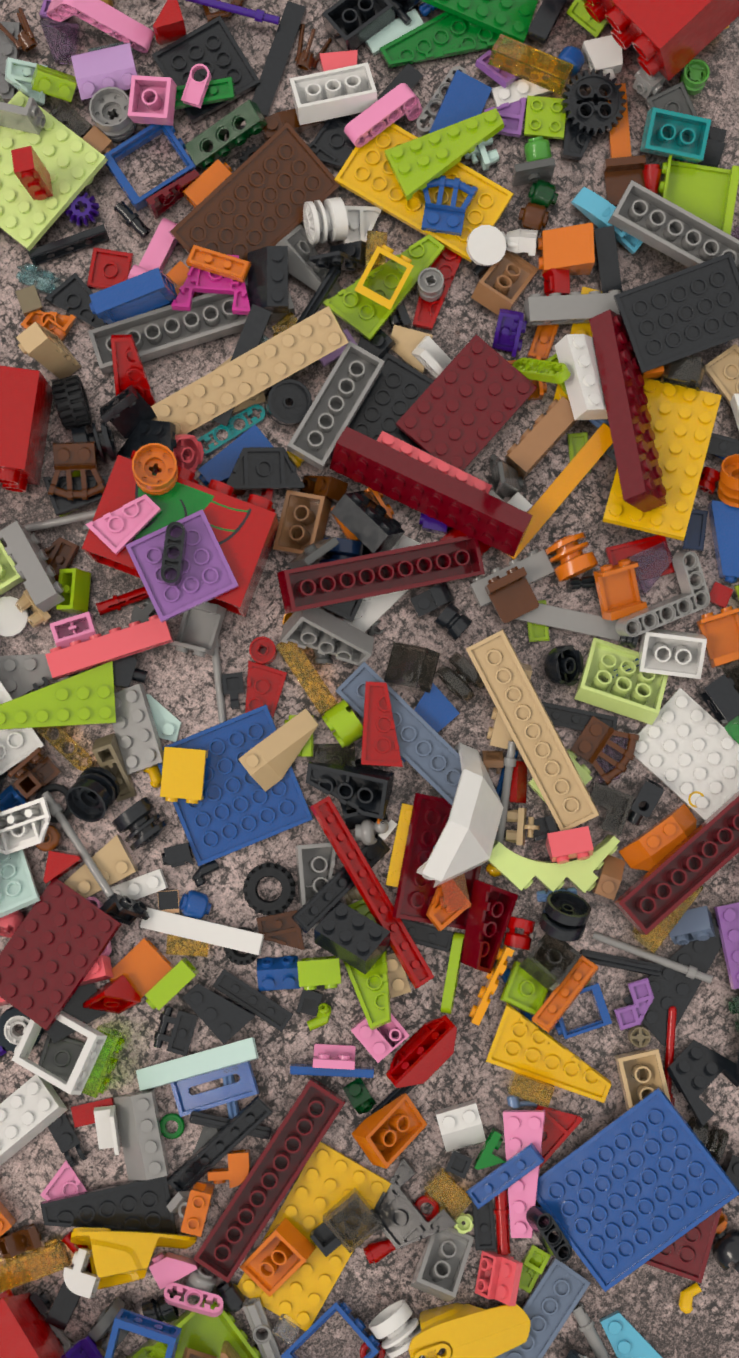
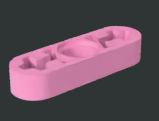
M170 1283L164 1289V1300L168 1305L210 1317H217L223 1312V1299L217 1294L178 1283ZM173 1290L177 1291V1295L174 1298H170L169 1293H173ZM183 1293H185L184 1302H182L181 1296L183 1297ZM192 1295L200 1298V1301L195 1305H191L187 1301ZM203 1298L206 1299V1303H204V1307H202V1306H203ZM214 1302H217L218 1307H215L214 1310H212L210 1305H212Z

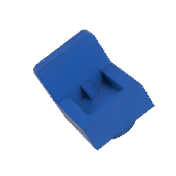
M12 785L0 794L1 811L28 802L19 790Z

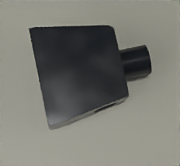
M132 656L113 661L114 687L129 688L133 686L134 680L146 683L148 671L138 669L140 661Z
M644 776L641 778L628 805L632 811L627 821L638 826L643 816L649 819L664 792L660 784ZM646 801V805H645V806H643V807H640V806H639V803H640V802Z

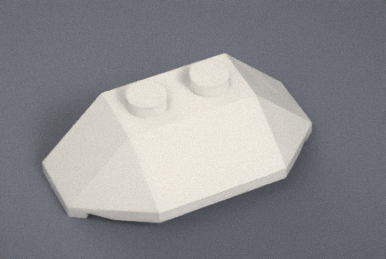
M45 797L0 812V853L8 855L43 843L51 819Z

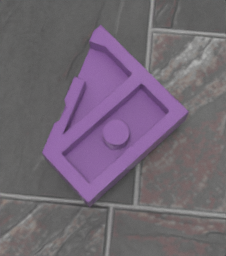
M489 50L476 60L475 66L503 88H506L529 70L530 63L525 61L524 65L512 61L513 57L500 55Z
M520 98V101L510 104L507 102L499 107L484 109V112L497 108L504 122V128L497 134L520 138L526 98Z

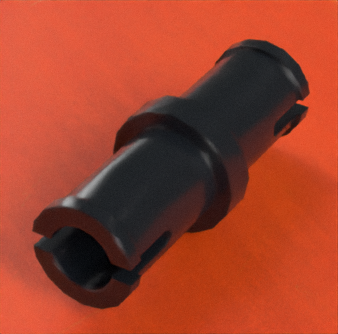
M124 201L119 202L115 206L114 211L126 221L125 224L131 227L141 239H144L151 232L139 219V215L133 213Z

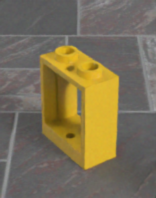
M383 244L382 248L377 246L355 291L391 310L414 266L410 264L412 262L411 259L402 254L400 258L392 254L394 250ZM380 253L407 268L390 300L363 286Z

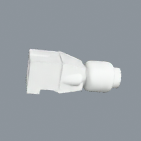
M520 228L509 231L506 235L501 231L506 240L507 251L514 253L525 252L528 253V256L536 255L538 230Z

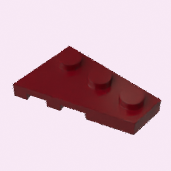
M194 169L145 199L152 216L158 219L183 199V191L200 174Z

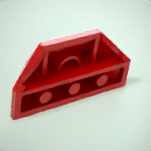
M446 1015L425 1023L396 1052L391 1062L390 1070L387 1071L386 1076L394 1086L401 1088L424 1084L454 1053L457 1027Z

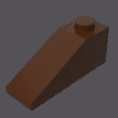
M290 109L265 117L267 125L263 127L261 132L265 141H267L286 122L292 126L297 134L318 126L323 122L299 125L296 110Z

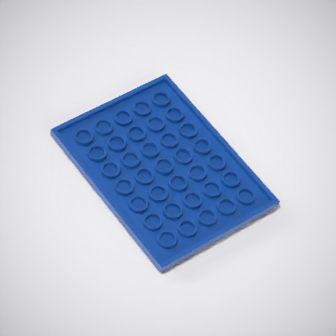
M660 1087L540 1175L537 1186L538 1203L553 1217L573 1250L605 1292L739 1195L737 1187Z

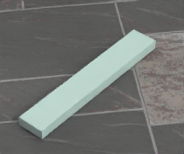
M253 1037L136 1070L140 1091L149 1090L255 1060L259 1057L255 1039Z

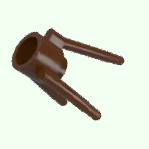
M20 7L17 17L23 32L18 34L17 37L19 39L17 40L1 23L0 29L15 44L17 49L22 48L24 52H28L34 49L38 43Z
M301 24L295 62L299 69L310 71L311 68H316L317 62L320 59V53L326 51L332 39L329 38L314 59V54L310 52L316 30L312 29L306 49L302 51L305 24Z

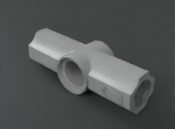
M253 1297L242 1304L262 1358H282L272 1331L271 1322L266 1316L260 1298ZM265 1328L267 1332L261 1334L257 1330Z

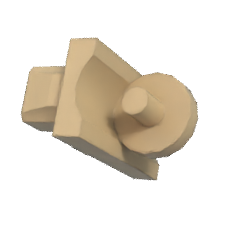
M27 589L23 591L22 597L15 604L17 609L21 613L28 608L33 611V614L27 618L33 628L41 624L44 626L48 624L51 618L48 611L43 612L34 604Z
M526 808L507 811V822H517V830H506V841L525 846L526 829H528L527 837L533 838L534 830H540V826L534 825V817H528V825H526Z

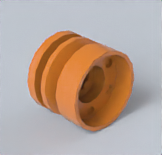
M149 443L135 452L132 459V471L137 486L143 492L150 495L168 493L178 480V466L174 453L167 446L159 443ZM155 469H159V472L156 474V476H154L152 472H154Z
M739 454L728 456L723 460L717 489L718 498L723 503L739 508Z
M584 532L568 535L554 542L552 546L545 550L547 555L557 554L549 559L551 563L558 561L561 563V565L554 569L559 582L578 576L598 565L593 552L584 554L582 550L589 546V542L578 543L586 538Z

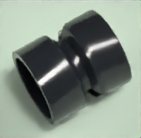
M451 602L436 618L434 623L442 630L447 628V634L456 641L473 621L465 615L460 616V610Z
M164 1294L160 1295L158 1300L152 1298L142 1302V1312L146 1317L167 1323L179 1319L178 1308L168 1305L164 1300Z

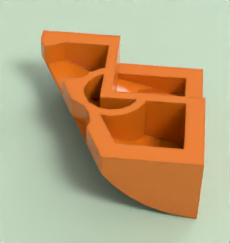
M36 310L29 313L20 325L26 330L34 322H37L58 335L63 342L72 328L76 317L71 314L68 316L52 311L43 312L42 310Z

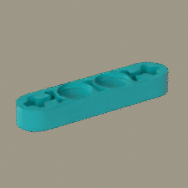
M254 404L232 417L228 426L221 424L201 436L197 441L209 443L212 441L210 436L213 435L215 442L218 444L215 446L212 442L208 445V450L203 448L204 456L214 453L235 440L254 424L256 426L261 424L266 418L265 409L259 404ZM253 410H256L257 412L261 411L260 418H251L250 421L252 422V424L249 425L245 415L247 414L248 418H250L251 416H253ZM236 420H243L245 422V427L242 430L234 428ZM220 430H225L228 433L226 440L221 441L217 438V433Z

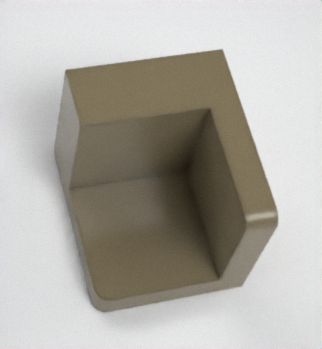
M35 285L15 291L25 317L29 313L43 307Z

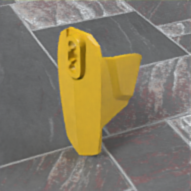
M79 1227L73 1228V1232H71V1243L87 1245L92 1250L90 1255L91 1272L96 1274L98 1278H101L97 1290L144 1279L156 1247L187 1249L197 1241V1236L142 1231H111L109 1228Z
M454 1303L424 1310L419 1315L421 1332L411 1339L408 1352L410 1358H419L421 1355H424L425 1358H494L527 1341L530 1332V1319L517 1304L516 1306L505 1304L483 1309L471 1304ZM441 1348H445L444 1354H437Z

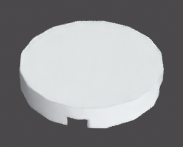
M481 225L472 230L467 237V254L477 265L492 266L505 255V237L494 226Z
M11 596L0 598L1 636L15 637L21 634L27 627L29 611L27 609L21 613L15 606L19 600Z

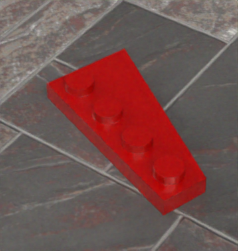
M132 334L111 335L116 396L132 384L150 406L156 404Z
M248 660L245 713L267 705L272 718H274L287 672Z
M366 681L361 765L403 767L387 683Z

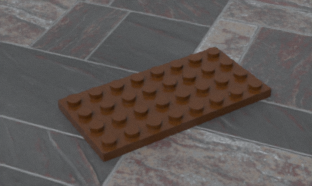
M286 122L169 233L188 254H190L193 245H197L226 255H239V259L248 261V252L266 246H275L303 221L305 202L313 201L314 203L315 200L323 202L340 184L334 180L335 177L292 126Z

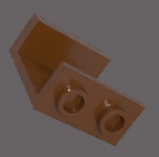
M645 155L605 159L603 173L606 198L615 207L631 180L645 187L642 174L646 164Z

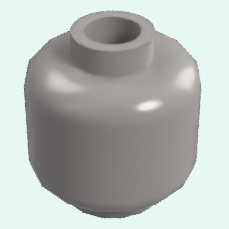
M200 1266L197 1270L190 1273L186 1286L212 1293L216 1285V1276L205 1267ZM192 1295V1296H191V1297L194 1298V1299H197V1300L200 1299V1298H199L198 1296H196V1295Z

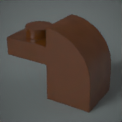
M47 756L35 768L25 772L13 785L26 799H31L62 771Z
M34 1224L17 1228L0 1237L2 1259L12 1258L24 1251L36 1250L42 1247L40 1232Z

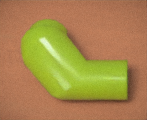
M321 1003L318 1006L316 1018L307 1021L310 1031L329 1022L332 1012L330 1005Z

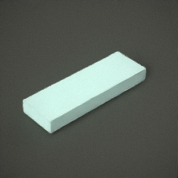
M416 9L406 13L412 20L409 25L406 26L398 17L365 41L373 56L380 53V47L424 24Z

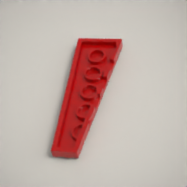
M447 248L443 250L430 266L440 270L443 274V294L438 300L433 302L425 301L419 296L413 320L414 327L433 330L459 268L462 257Z

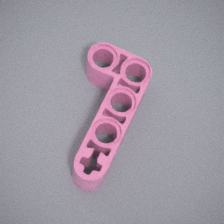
M401 83L351 120L345 126L344 133L356 147H362L403 115L409 121L417 119L422 113V106L406 83Z
M166 218L161 220L139 266L134 265L128 279L155 268H159L163 272L177 244L176 239L169 233L177 223Z

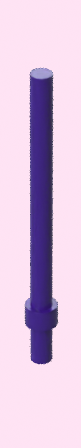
M185 0L254 18V21L261 23L265 21L279 25L280 22L279 16L267 14L261 9L252 10L218 0Z

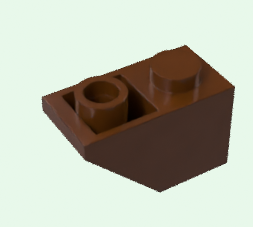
M304 475V489H300V492L325 496L332 503H338L346 493L348 483L332 476Z

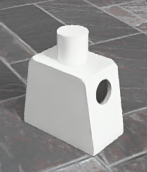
M612 35L583 42L581 51L590 72L592 69H595L596 74H598L600 70H603V76L610 73V80L616 78L615 74L621 72L623 66L622 48Z

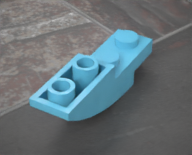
M583 187L570 202L598 228L613 226L608 221L616 207L588 188ZM614 226L616 240L631 254H634L643 242Z

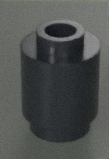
M223 1281L216 1287L217 1295L223 1299V1305L228 1312H237L243 1308L242 1304L246 1298L234 1282L229 1281L227 1283Z

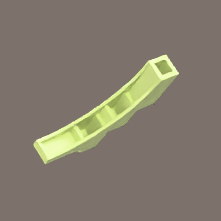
M608 834L599 844L593 847V855L586 860L569 859L567 863L557 864V862L551 863V861H539L522 857L495 840L490 859L487 861L521 891L523 888L527 889L533 883L532 878L535 877L552 892L559 890L565 883L564 879L567 878L579 891L586 893V891L589 892L595 887V881L598 879L593 871H597L603 866V860L607 855H612L617 850V844L620 841L615 836Z

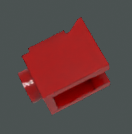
M551 268L542 274L545 279L544 294L546 296H549L551 293L569 295V270Z

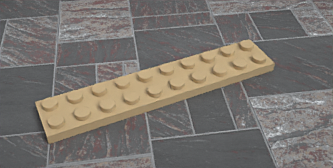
M327 306L151 407L159 421L171 422L175 425V435L187 434L346 345L349 341L330 306Z
M504 629L466 648L560 831L572 829L599 816V811Z

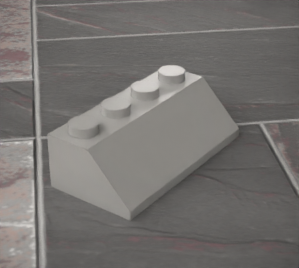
M149 1089L113 1097L128 1180H150L168 1176L170 1168L164 1137L160 1128V1116L155 1090Z

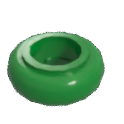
M176 1113L166 1114L160 1121L161 1133L167 1139L180 1137L185 1129L183 1118ZM170 1120L176 1121L178 1124L177 1131H168L166 1128L167 1122Z

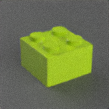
M326 956L298 959L299 987H304V990H315L318 985H325V989L337 988L338 984H341V966L338 957Z

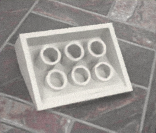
M566 334L555 345V350L559 363H564L571 373L564 383L574 420L608 419L593 337L585 334Z

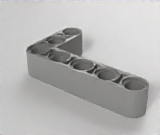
M677 552L672 559L682 594L620 618L615 625L616 632L620 636L636 637L704 609L709 605V591L699 558L695 552ZM628 623L630 625L629 631L627 630Z

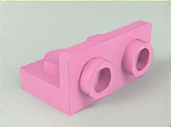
M315 1044L313 1068L355 1070L356 1047L354 1045Z

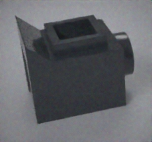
M189 842L163 848L164 853H161L164 865H171L172 868L185 865L187 862L195 865Z

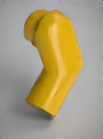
M697 1282L680 1292L679 1308L685 1314L692 1312L693 1297L702 1292Z

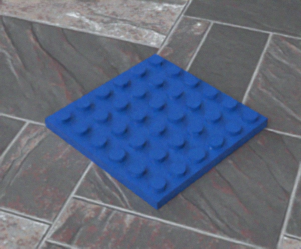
M267 705L164 746L208 750L203 787L204 800H198V804L186 803V799L178 798V802H173L198 866L313 820L292 765L283 779L265 792L238 760L277 730ZM163 763L158 764V767H159V770H160V772H161V775H162Z

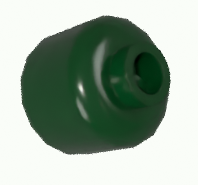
M538 180L536 183H532L527 198H530V202L544 205L548 209L551 204L555 205L559 194L555 193L556 186L554 184Z

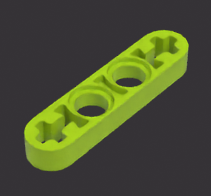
M524 357L512 364L530 380L560 384L566 381L571 374L564 363Z
M454 932L441 1003L442 1013L451 1014L453 1010L465 936L463 933Z

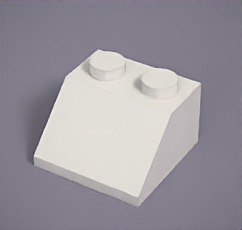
M475 1100L435 1111L446 1152L486 1141Z

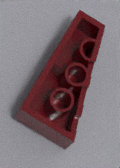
M474 879L471 905L469 907L460 959L461 963L477 970L491 973L518 898L517 894Z

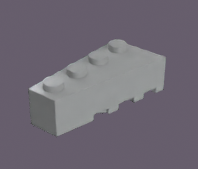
M313 608L294 612L283 625L280 641L298 644L297 647L303 649L306 647L316 649L319 654H332L338 660L360 666L372 655L374 637L320 608Z

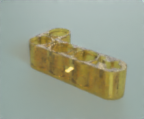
M61 726L34 728L78 770L84 771L86 768L95 766L94 757ZM57 728L59 736L53 740L50 737V732ZM72 742L74 750L68 754L65 751V745ZM80 755L82 758H88V765L81 766L82 761L75 756Z

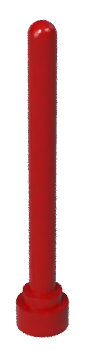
M670 1006L668 1009L664 1074L670 1100L675 1107V1098L673 1093H671L672 1079L666 1070L674 1060L677 1016L676 1007Z

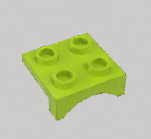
M528 95L526 100L524 136H543L547 140L549 138L564 139L566 113H562L566 106H562L561 102L565 99Z

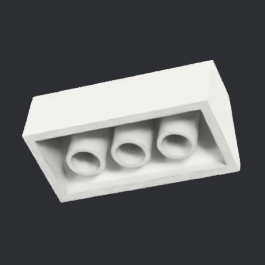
M368 62L289 78L299 125L362 113L377 101V90Z

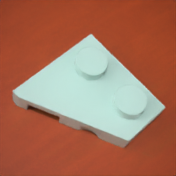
M8 57L6 59L5 80L26 96L34 98L38 105L43 106L45 104V94L43 91L32 90L31 86L37 63Z

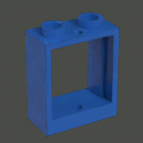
M598 982L588 984L580 994L591 991L600 1019L567 1030L561 1017L555 1025L558 1036L562 1035L564 1039H568L612 1024Z

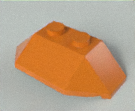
M684 803L618 852L630 868L649 871L696 829L697 820Z

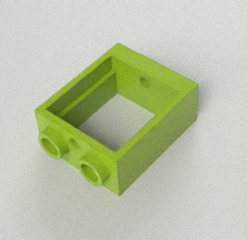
M186 957L183 958L145 994L147 997L145 1001L152 1009L157 1008L160 1010L199 971Z

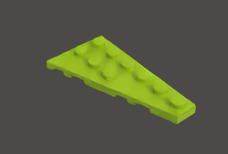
M497 108L385 150V157L406 200H410L419 189L422 191L427 187V183L432 179L439 178L455 166L464 155L476 150L475 147L481 142L488 141L504 128V122Z
M428 234L401 253L412 260L410 264L414 267L391 310L355 291L360 278L346 289L337 292L338 294L323 301L322 305L325 307L330 306L336 316L367 340L371 341L417 284L420 272L425 268H429L445 249V246ZM391 259L370 271L363 286L390 300L407 268Z
M113 661L0 704V730L116 723Z
M363 899L348 905L377 923ZM387 949L366 975L344 962L370 1029L374 1030L390 1023L391 1010Z

